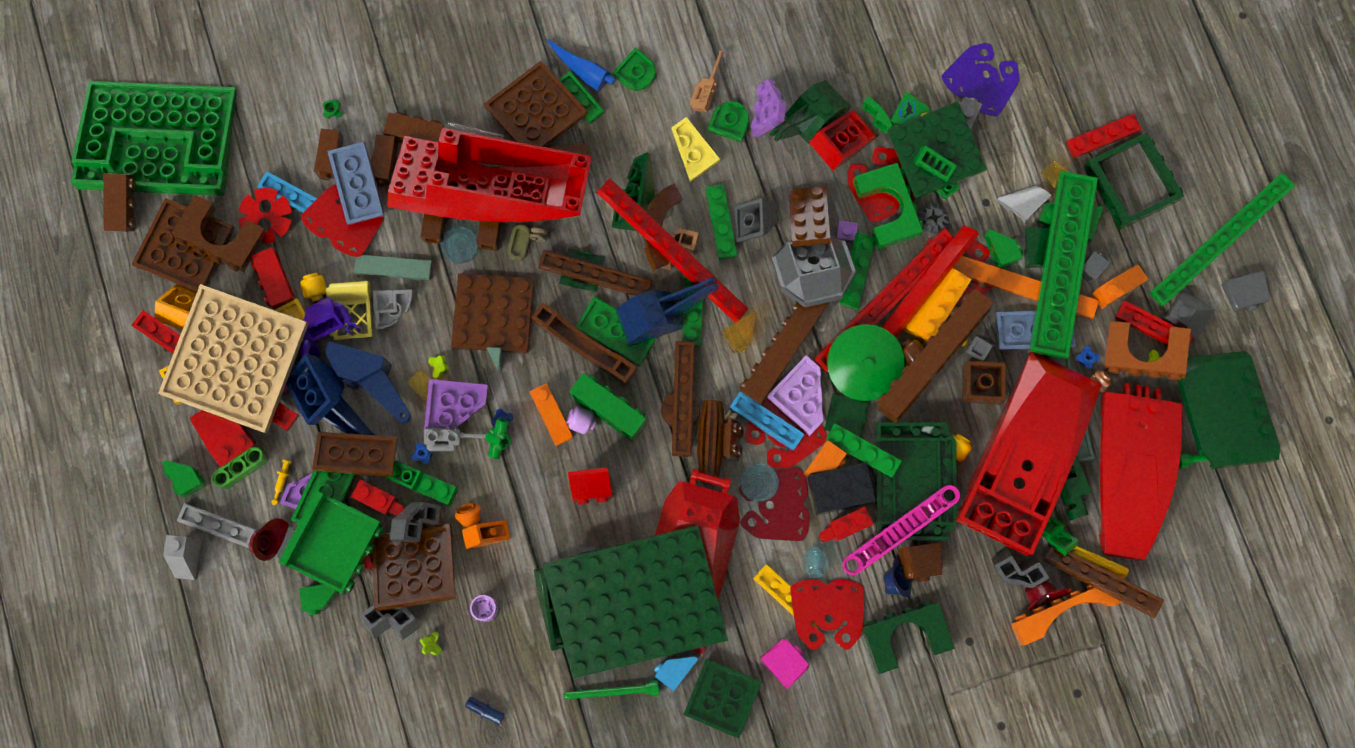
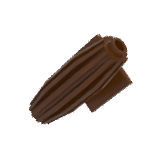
M704 400L698 423V470L701 473L715 477L720 475L724 456L739 462V457H742L743 452L742 445H740V438L743 437V426L733 418H728V423L725 424L722 401Z

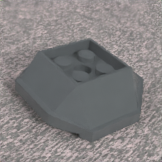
M830 235L831 244L792 247V241L786 242L772 257V264L781 292L798 301L804 307L843 299L846 290L856 276V270L845 240L837 239Z

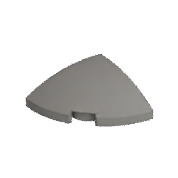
M412 289L373 291L376 330L395 324L403 312L408 310L412 298Z

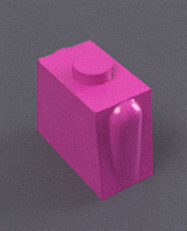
M786 639L778 641L760 658L786 689L809 669V664L802 657L804 653L797 645L793 647Z

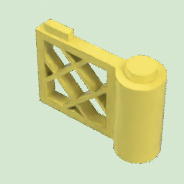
M358 281L330 284L329 288H326L327 298L343 304L349 309L350 314L353 313L359 318L356 322L357 325L363 321L368 328V333L360 334L354 328L352 332L356 333L354 336L349 333L339 336L338 330L330 333V337H334V340L373 337L370 282ZM359 304H366V312L361 317L354 310Z

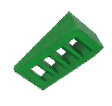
M926 145L921 147L913 160V163L948 182L957 167L956 164ZM927 153L928 156L925 159V161H921L924 155ZM932 157H934L935 160L933 161L932 165L929 166L928 164L930 160L932 159ZM941 161L942 163L940 167L938 168V170H936L935 167L937 166L938 162ZM948 165L949 167L943 175L941 172L943 171L944 167Z

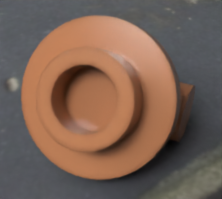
M1097 370L1090 377V379L1101 383V393L1112 384L1110 381L1111 376L1105 371Z

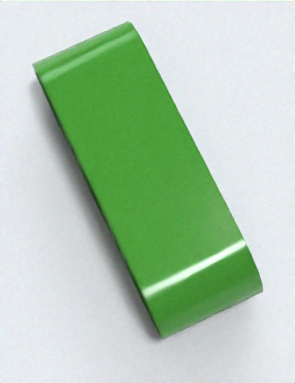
M257 447L249 448L216 470L212 475L213 484L223 489L233 487L264 466L268 460L267 453ZM259 452L260 458L254 462L253 456ZM243 464V470L237 473V466ZM223 475H226V476H227L226 482L223 483V484H221V483H220L221 477H222Z

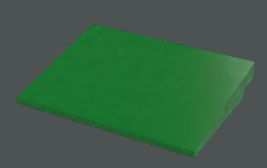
M89 81L71 161L74 165L71 178L72 185L79 190L103 191V173L134 175L136 181L134 192L225 196L236 88Z

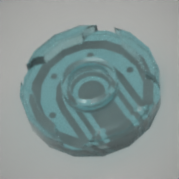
M459 226L451 228L444 234L445 236L441 241V250L446 259L452 263L464 264L473 260L477 255L479 247L477 245V237L472 230Z
M764 464L748 466L740 479V488L743 494L754 502L770 500L776 494L779 484L776 472L770 466Z

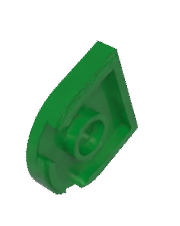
M635 47L612 72V76L628 89L642 91L653 84L656 70L653 61Z
M727 101L718 105L713 112L707 131L742 143L749 124L748 112L742 104L736 101Z

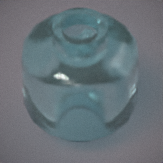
M811 547L809 551L803 554L804 572L814 578L824 576V573L829 570L827 552L821 550L820 547Z

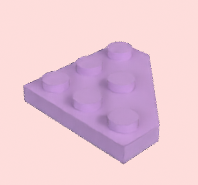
M806 355L773 389L767 398L810 436L823 422L820 367Z

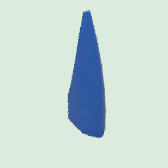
M547 39V42L560 59L579 78L599 92L606 82L610 85L615 83L616 79L611 76L612 73L600 65L574 55Z

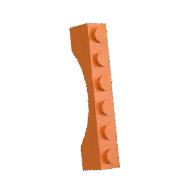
M1087 585V590L1083 592L1079 590L1073 591L1068 594L1069 598L1062 600V598L1055 599L1050 602L1051 606L1044 608V605L1033 609V614L1027 616L1024 613L1015 617L1016 621L1012 622L1011 625L1020 645H1027L1043 638L1054 619L1072 606L1082 603L1115 606L1122 602L1091 585Z

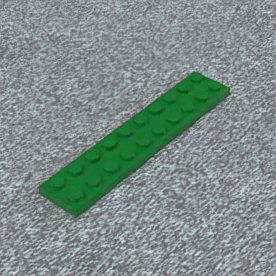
M1066 171L1059 172L1029 347L1030 352L1063 359L1069 358L1098 181L1096 177Z

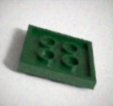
M706 658L683 715L739 739L762 682Z

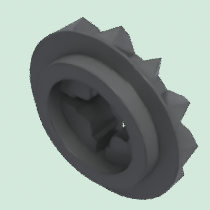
M930 204L921 210L919 219L922 220L925 231L939 233L941 229L947 227L949 214L939 204ZM932 212L933 214H935V216L940 217L937 219L936 223L933 219H929L932 216Z

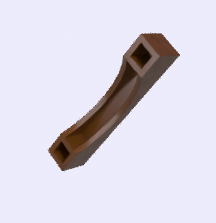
M544 303L539 306L531 317L535 325L627 387L637 373L635 365L592 340Z

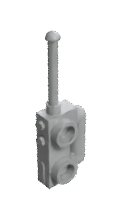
M446 427V429L424 428V445H427L429 451H455L456 445H459L460 438L486 437V434H464L460 432L458 427H454V429H450V427ZM436 441H448V444L435 443V442H436Z

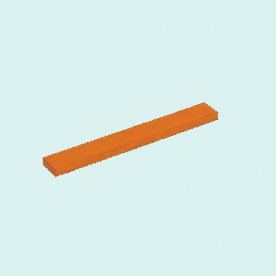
M961 256L953 266V269H956L973 281L1034 301L1038 300L1041 281ZM1079 294L1076 314L1093 319L1099 300Z

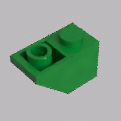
M166 460L162 462L165 467L163 472L168 479L172 480V489L176 495L187 498L207 486L198 469Z

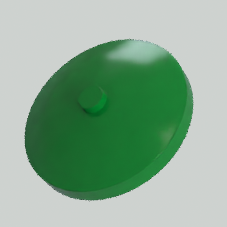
M872 324L855 325L841 332L831 344L827 356V370L832 383L841 393L859 401H872L879 399L883 393L887 394L891 390L890 385L896 378L898 380L901 378L904 369V354L898 340L889 331Z

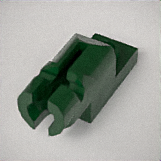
M1077 456L1069 472L1071 479L1066 480L1060 493L1063 506H1071V509L1067 511L1070 521L1089 515L1085 498L1083 499L1082 496L1091 493V490Z

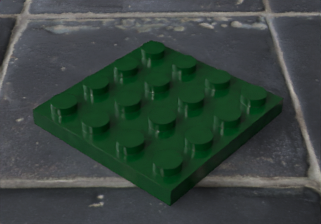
M958 101L887 130L915 199L987 170ZM922 146H928L957 165L948 182L913 163ZM927 153L924 155L921 161H925V159L928 156ZM932 157V159L930 160L928 164L929 166H931L933 161L935 160L934 157ZM939 161L937 166L935 167L936 170H938V168L940 167L942 163L941 161ZM946 165L943 171L941 172L943 175L948 169V165Z

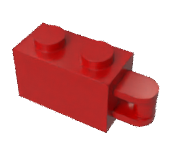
M361 479L351 495L352 498L389 517L391 514L397 516L405 509L404 506L398 503L399 499Z
M863 507L828 523V528L819 533V540L825 543L834 539L836 543L871 527L873 522L866 508Z

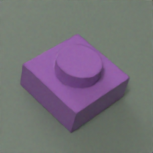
M839 220L836 238L853 243L858 223Z

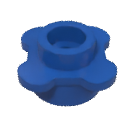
M1088 346L1084 347L1083 352L1076 356V360L1082 366H1085L1086 369H1091L1093 363L1100 358Z
M417 443L412 459L414 461H421L423 464L430 463V458L434 451H429L427 446Z

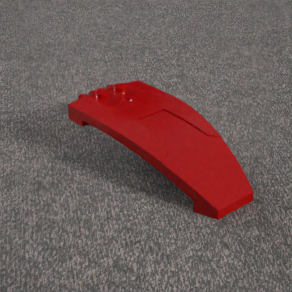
M1125 383L1123 394L1104 392L1101 396V533L1098 536L1103 555L1143 561L1159 533L1175 488L1181 452L1182 404L1161 400L1160 388H1155L1153 398H1149V386H1144L1142 389L1141 385H1136L1134 395H1130V384Z

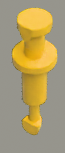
M282 460L284 463L282 470L277 471L279 476L275 486L276 494L271 501L272 505L278 503L277 499L279 493L283 490L286 477H290L287 471L292 461Z

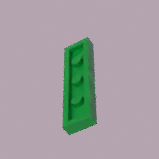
M724 184L705 187L718 260L737 257Z
M861 232L855 233L851 251L856 276L839 303L853 310H858L860 307L875 238Z
M684 275V289L694 286ZM703 299L683 313L682 341L695 342V347H701Z
M834 423L826 438V441H830L838 448L891 478L895 477L903 462Z

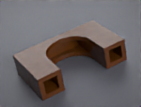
M321 128L314 172L322 180L335 179L327 151L342 147L344 137L339 130ZM376 134L374 152L370 161L377 186H386V184L390 185L398 148V141L395 136Z
M195 195L172 231L175 242L184 247L186 245L192 247V250L200 255H203V253L207 254L214 262H223L227 264L229 269L235 272L239 270L244 273L252 260L251 255L257 252L266 236L264 228L247 220L238 236L231 243L221 246L210 244L204 239L203 233L215 208L213 203Z
M424 214L420 236L423 242L442 244L445 224L449 218ZM480 221L477 238L479 249L498 251L502 222Z

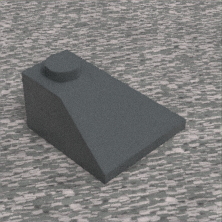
M760 198L735 206V243L766 235L778 221L777 202Z
M1182 289L1162 320L1179 328L1191 329L1192 340L1196 341L1215 310Z

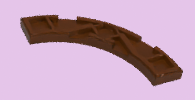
M675 184L661 190L646 209V212L661 227L668 210L683 200ZM644 238V250L652 270L667 266L670 261Z

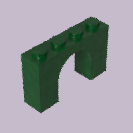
M931 600L922 603V608L914 610L913 607L902 610L903 614L895 616V613L883 616V621L877 622L874 619L865 622L862 633L877 674L898 668L891 648V635L894 629L904 622L914 623L924 631L932 655H938L955 649L939 602L933 604Z

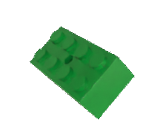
M583 373L569 391L574 401L584 408L591 410L596 417L632 443H634L647 425L646 414L638 408H635V410L631 408L630 403L621 396L617 398L611 388L606 385L604 387L599 385L598 379L591 374L587 376Z

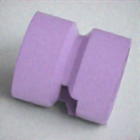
M479 595L471 602L470 612L476 620L490 622L498 615L499 605L494 598L487 595Z

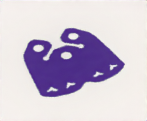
M988 43L971 46L941 75L942 80L947 88L958 97L966 96L982 101L980 112L990 116H999L1019 82L1018 65L1015 61L1001 62L999 69L1004 80L1000 82L998 71L988 63L977 65L974 63L976 60L991 61L994 58L992 46ZM986 49L988 51V54L986 56H981L980 50ZM1007 66L1012 67L1013 72L1011 74L1005 72ZM989 71L990 77L984 78L982 73Z

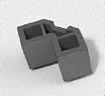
M410 503L392 519L390 540L420 542L422 525H439L441 505Z
M1006 549L991 558L1004 582L1034 588L1049 579L1036 555L1017 564L1009 549Z
M372 605L359 615L363 626L374 639L391 627L404 640L419 628L416 618L406 607L376 611L374 605Z

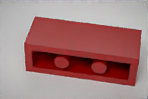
M273 247L251 255L253 260L251 266L253 271L259 275L260 279L257 281L261 290H264L266 293L264 299L268 307L271 306L275 310L296 299L279 255Z

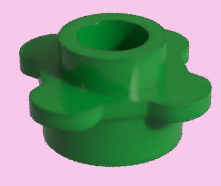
M328 100L323 103V116L326 119L330 117L339 118L342 115L340 101Z

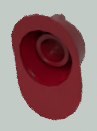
M280 518L268 521L260 530L252 534L249 541V551L254 553L255 557L259 560H271L278 553L289 528L288 523Z
M1044 581L1034 588L1026 587L1025 594L1031 604L1028 611L1050 603L1055 599L1065 597L1071 592V588L1058 590L1048 581Z

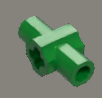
M498 418L495 428H491L486 433L485 439L490 444L488 457L500 459L502 450H506L511 444L510 434L507 433L509 421Z

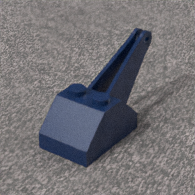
M709 278L699 284L672 294L669 291L651 290L638 294L617 307L616 314L628 345L682 330L683 323L680 315L719 288L718 284H715L717 282L716 278Z
M328 342L325 353L337 376L343 380L342 383L358 390V387L364 388L400 423L405 424L411 420L409 410L388 377L392 364L385 357Z
M305 355L293 367L286 385L307 425H317L324 419L346 434L376 436L342 398L341 395L345 386L333 368L315 355Z

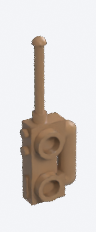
M719 50V55L710 78H702L701 82H698L695 86L690 101V106L695 111L708 112L711 108V101L718 85L715 75L722 54H724L723 50Z

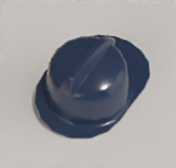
M897 554L893 567L884 573L885 593L909 597L912 579L905 580L899 555Z

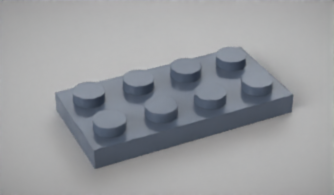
M363 141L327 151L347 225L385 216L366 142Z
M1036 311L996 312L998 351L1029 350ZM1074 329L1070 349L1076 347Z

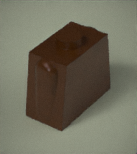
M941 543L897 549L905 580L918 578V582L930 581V576L942 575Z

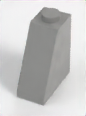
M166 535L163 556L175 578L196 580L202 541L189 537Z

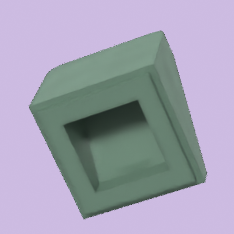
M487 347L497 370L501 371L503 351L501 348Z

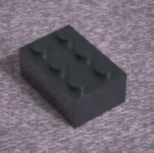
M867 463L809 475L807 478L816 516L873 504L876 501Z

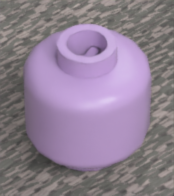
M577 406L574 409L571 408L566 423H568L571 430L586 434L589 429H594L596 419H594V413L591 410Z

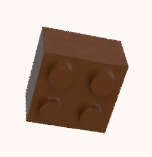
M966 361L962 365V403L1001 405L1006 401V363Z

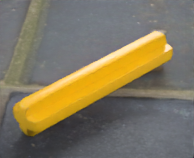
M1078 546L1072 550V553L1117 576L1126 578L1129 569Z

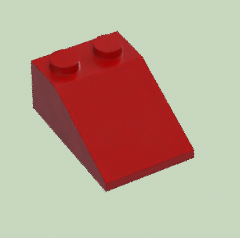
M853 109L819 130L809 144L833 171L876 139L877 136Z
M203 410L189 418L206 448L220 467L257 444L242 424Z
M608 468L568 472L572 499L578 505L589 504V501L597 500V503H605L613 498Z

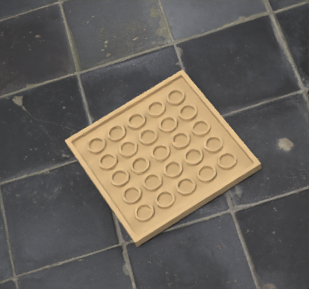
M200 284L158 394L267 433L309 323Z

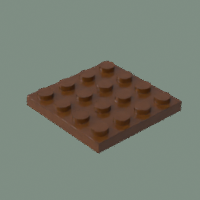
M539 61L483 104L484 108L515 142L540 147L548 146L588 115L587 110L542 61Z
M165 198L131 265L197 292L200 284L207 285L217 263L211 260L209 255L204 253L200 255L193 251L192 247L188 245L184 247L175 242L172 231L184 214L187 206ZM211 217L204 228L203 236L210 244L226 245L235 227Z
M458 274L451 348L488 351L487 347L501 348L503 352L528 353L534 278Z
M450 523L422 527L420 542L390 540V532L382 533L379 538L375 539L372 559L374 608L376 611L456 599Z

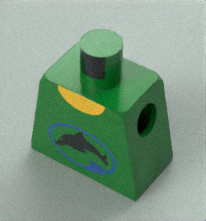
M905 92L891 119V128L929 113L930 108L908 92Z

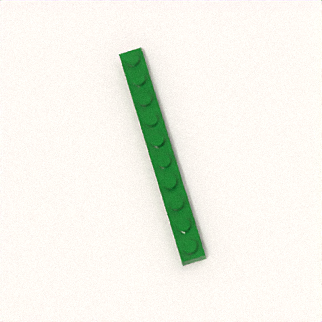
M1283 173L1279 174L1149 294L1163 307L1296 185Z

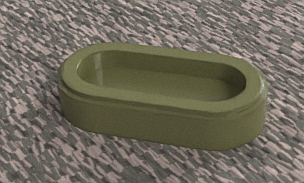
M524 224L516 225L513 228L507 249L509 258L515 262L522 261L526 257L531 232Z

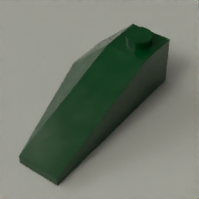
M648 152L634 158L627 176L629 182L627 187L622 189L644 211H646L649 203L655 197L651 158ZM614 210L613 228L637 231Z
M543 567L534 569L537 593L550 648L552 651L565 648Z

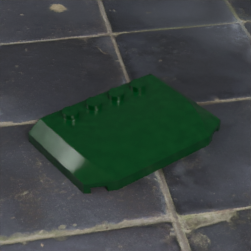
M1246 351L1188 357L1185 378H1181L1177 382L1197 450L1202 457L1205 456L1211 463L1210 467L1218 469L1279 460L1280 445L1252 357Z
M946 422L876 423V446L903 461L894 478L876 469L877 534L942 487L952 485L957 488L956 441L949 431ZM946 490L944 498L947 501H951L954 494L952 491ZM957 503L906 540L947 541L957 522L955 521Z

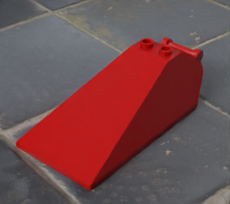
M693 468L690 482L678 481L665 499L655 535L699 525L716 595L719 600L740 522L738 498L727 494L731 479H722L704 474ZM696 480L722 486V492L695 485ZM706 646L688 651L704 655Z

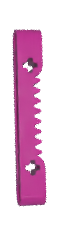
M952 485L939 489L875 537L846 556L842 562L844 572L849 575H856L956 504L960 498L959 490ZM946 490H950L954 494L951 501H947L944 498ZM851 559L858 563V567L854 571H850L847 568V562Z

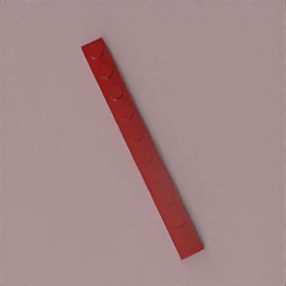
M609 178L596 192L694 285L709 278H716L612 179ZM716 278L717 282L715 284H718L719 288L707 297L737 323L749 308Z
M946 228L941 229L813 358L825 373H828L827 356L835 338L844 330L855 325H876L921 279L953 239V236Z
M142 310L131 326L173 354L180 335ZM279 402L272 421L286 431H289L299 415Z

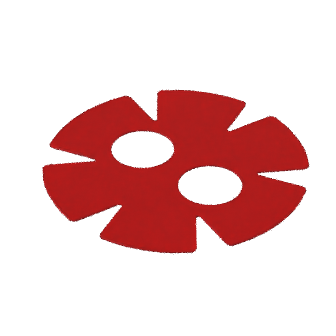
M271 188L254 190L256 201L248 194L239 207V212L248 214V216L238 219L241 229L247 220L256 225L264 218L270 221L271 227L266 231V236L262 241L263 244L276 241L273 230L280 237H283L291 224L290 219L281 217L291 213L288 200L283 195L275 201L278 191ZM262 200H268L272 205L271 210L267 213H263L259 209V204Z

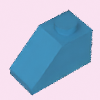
M698 658L667 660L665 663L661 661L654 670L657 673L655 677L674 691Z

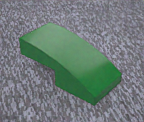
M868 96L863 102L862 109L875 117L872 125L888 134L887 130L892 127L890 119L879 104Z
M1050 516L1042 536L1054 548L1066 556L1078 546L1079 540L1063 530V523Z

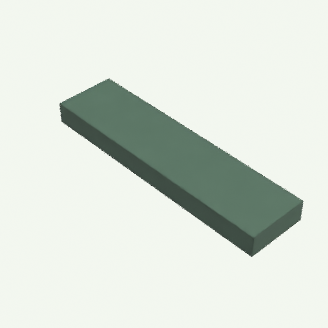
M362 255L361 257H356L354 273L357 275L430 280L432 261Z

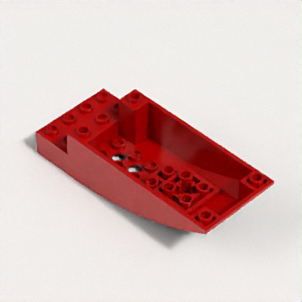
M442 128L438 142L404 136L388 189V207L440 217L489 222L543 221L580 216L592 156ZM479 163L503 165L506 167H487ZM449 182H456L458 187L449 186ZM473 185L476 187V191L466 189V187Z
M1030 352L967 485L969 491L955 521L1026 556L1033 555L1083 440L1101 388V383L1038 353ZM1030 460L1033 464V469L1031 471L1023 470V461ZM1016 478L1024 480L1025 486L1022 489L1015 488L1014 480Z

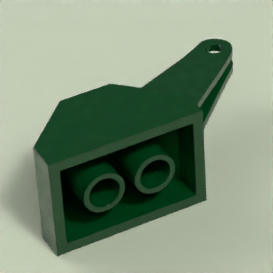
M826 80L815 83L799 96L786 112L785 121L776 126L769 135L771 137L775 136L774 140L776 142L800 135L809 144L819 130L848 112L850 105Z

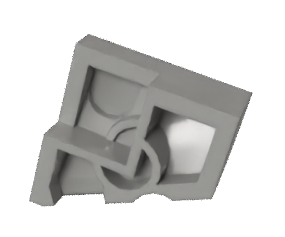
M1033 186L1001 196L997 199V202L1008 212L1012 211L1025 223L1050 198L1051 194L1038 186Z

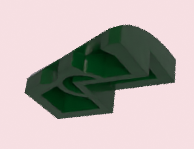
M1025 228V268H1043L1049 228Z

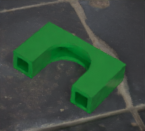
M898 163L857 175L853 180L859 199L882 192L891 194L900 204L901 215L897 220L875 227L871 232L873 238H875L874 242L877 250L920 237L924 230L922 220H918L916 214V204L911 201L910 188L908 185H905L904 171L902 168H899Z

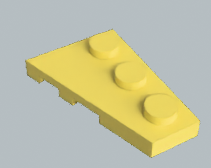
M687 117L672 127V133L690 183L720 162L719 157Z

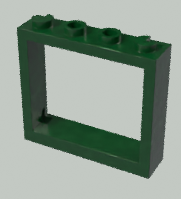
M1147 132L1088 160L1083 166L1088 176L1098 178L1096 190L1119 230L1177 203L1184 197L1181 186L1176 183L1173 172L1166 166L1163 155L1158 152L1154 140L1149 137ZM1140 144L1170 197L1129 217L1099 163Z

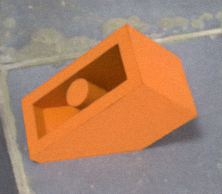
M827 440L804 475L809 476L842 468L847 461L844 459L847 453Z
M507 520L475 524L462 530L466 549L482 547L511 539Z

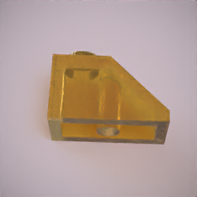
M755 311L722 331L723 338L734 354L738 351L742 353L749 348L748 345L751 341L756 319Z

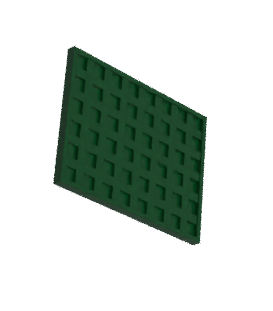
M699 525L542 564L573 679L728 641Z

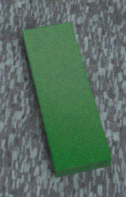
M571 71L559 79L566 89L587 110L588 115L585 116V119L590 124L605 114L602 107Z

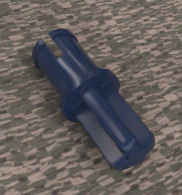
M469 697L465 704L467 709L481 715L480 718L484 717L498 726L505 716L504 713L490 707L489 703L486 705L473 697Z

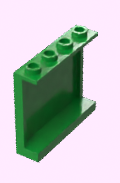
M316 490L278 563L290 567L338 591L340 594L346 595L347 592L350 593L354 588V579L357 574L362 572L365 566L363 562L366 556L369 557L374 549L373 543L376 538L381 536L384 523Z

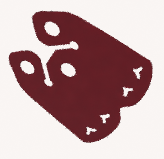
M798 467L772 470L771 472L776 478V489L769 498L758 500L759 512L769 522L765 524L755 511H748L740 521L741 526L751 535L760 539L803 541L809 529V512L804 506V501L808 496L805 476ZM767 471L765 473L759 472L764 474L769 480V487L761 497L767 496L773 488L772 476ZM796 473L798 474L797 477L800 479V481L794 479ZM754 476L752 479H750L743 485H740L739 493L745 498V500L754 501L751 498L759 494L761 491H759L752 497L748 498L752 494L746 496L742 490L751 485L752 483H754V486L758 488L754 491L755 493L764 486V480L761 478H757L745 487H741L756 477L764 478L766 481L765 487H767V480L764 476ZM757 480H762L763 485L761 487L756 486L755 482ZM800 488H802L801 491H800V492H801V496H800L799 493L797 492V490H799ZM772 501L774 503L773 509H767L766 502ZM801 512H802L803 520L798 517ZM750 518L756 520V525L753 527L748 525ZM801 527H803V529H802V531H801V535H800L797 530H799Z

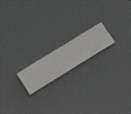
M184 503L177 519L180 523L250 548L249 541L252 534L258 531L187 503Z

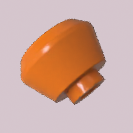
M475 503L464 504L456 510L455 518L462 526L468 528L478 524L480 521L481 508Z

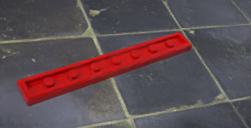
M962 226L882 328L897 338L979 235L977 230Z

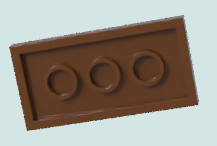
M826 187L789 189L792 247L831 244Z
M318 432L312 469L319 472L393 477L398 439L397 437Z

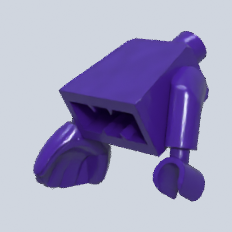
M320 298L318 303L306 309L303 321L309 324L303 337L302 358L305 355H315L317 358H320L319 346L315 340L344 327L345 324H347L346 331L350 335L354 336L352 333L354 328L361 332V328L352 322L353 318L343 304L334 302L331 298Z

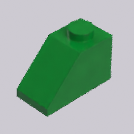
M988 230L983 237L996 267L1002 269L1018 263L1023 258L1022 248L1020 245H1017L1016 240L993 230Z
M324 584L299 588L302 612L309 613V616L321 614V610H327L339 592Z

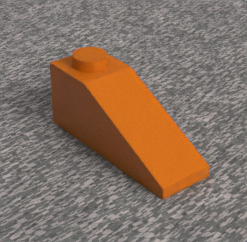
M1137 264L1097 288L1092 293L1094 299L1099 300V306L1101 309H1104L1149 279Z
M543 384L529 391L555 446L573 439L548 384Z

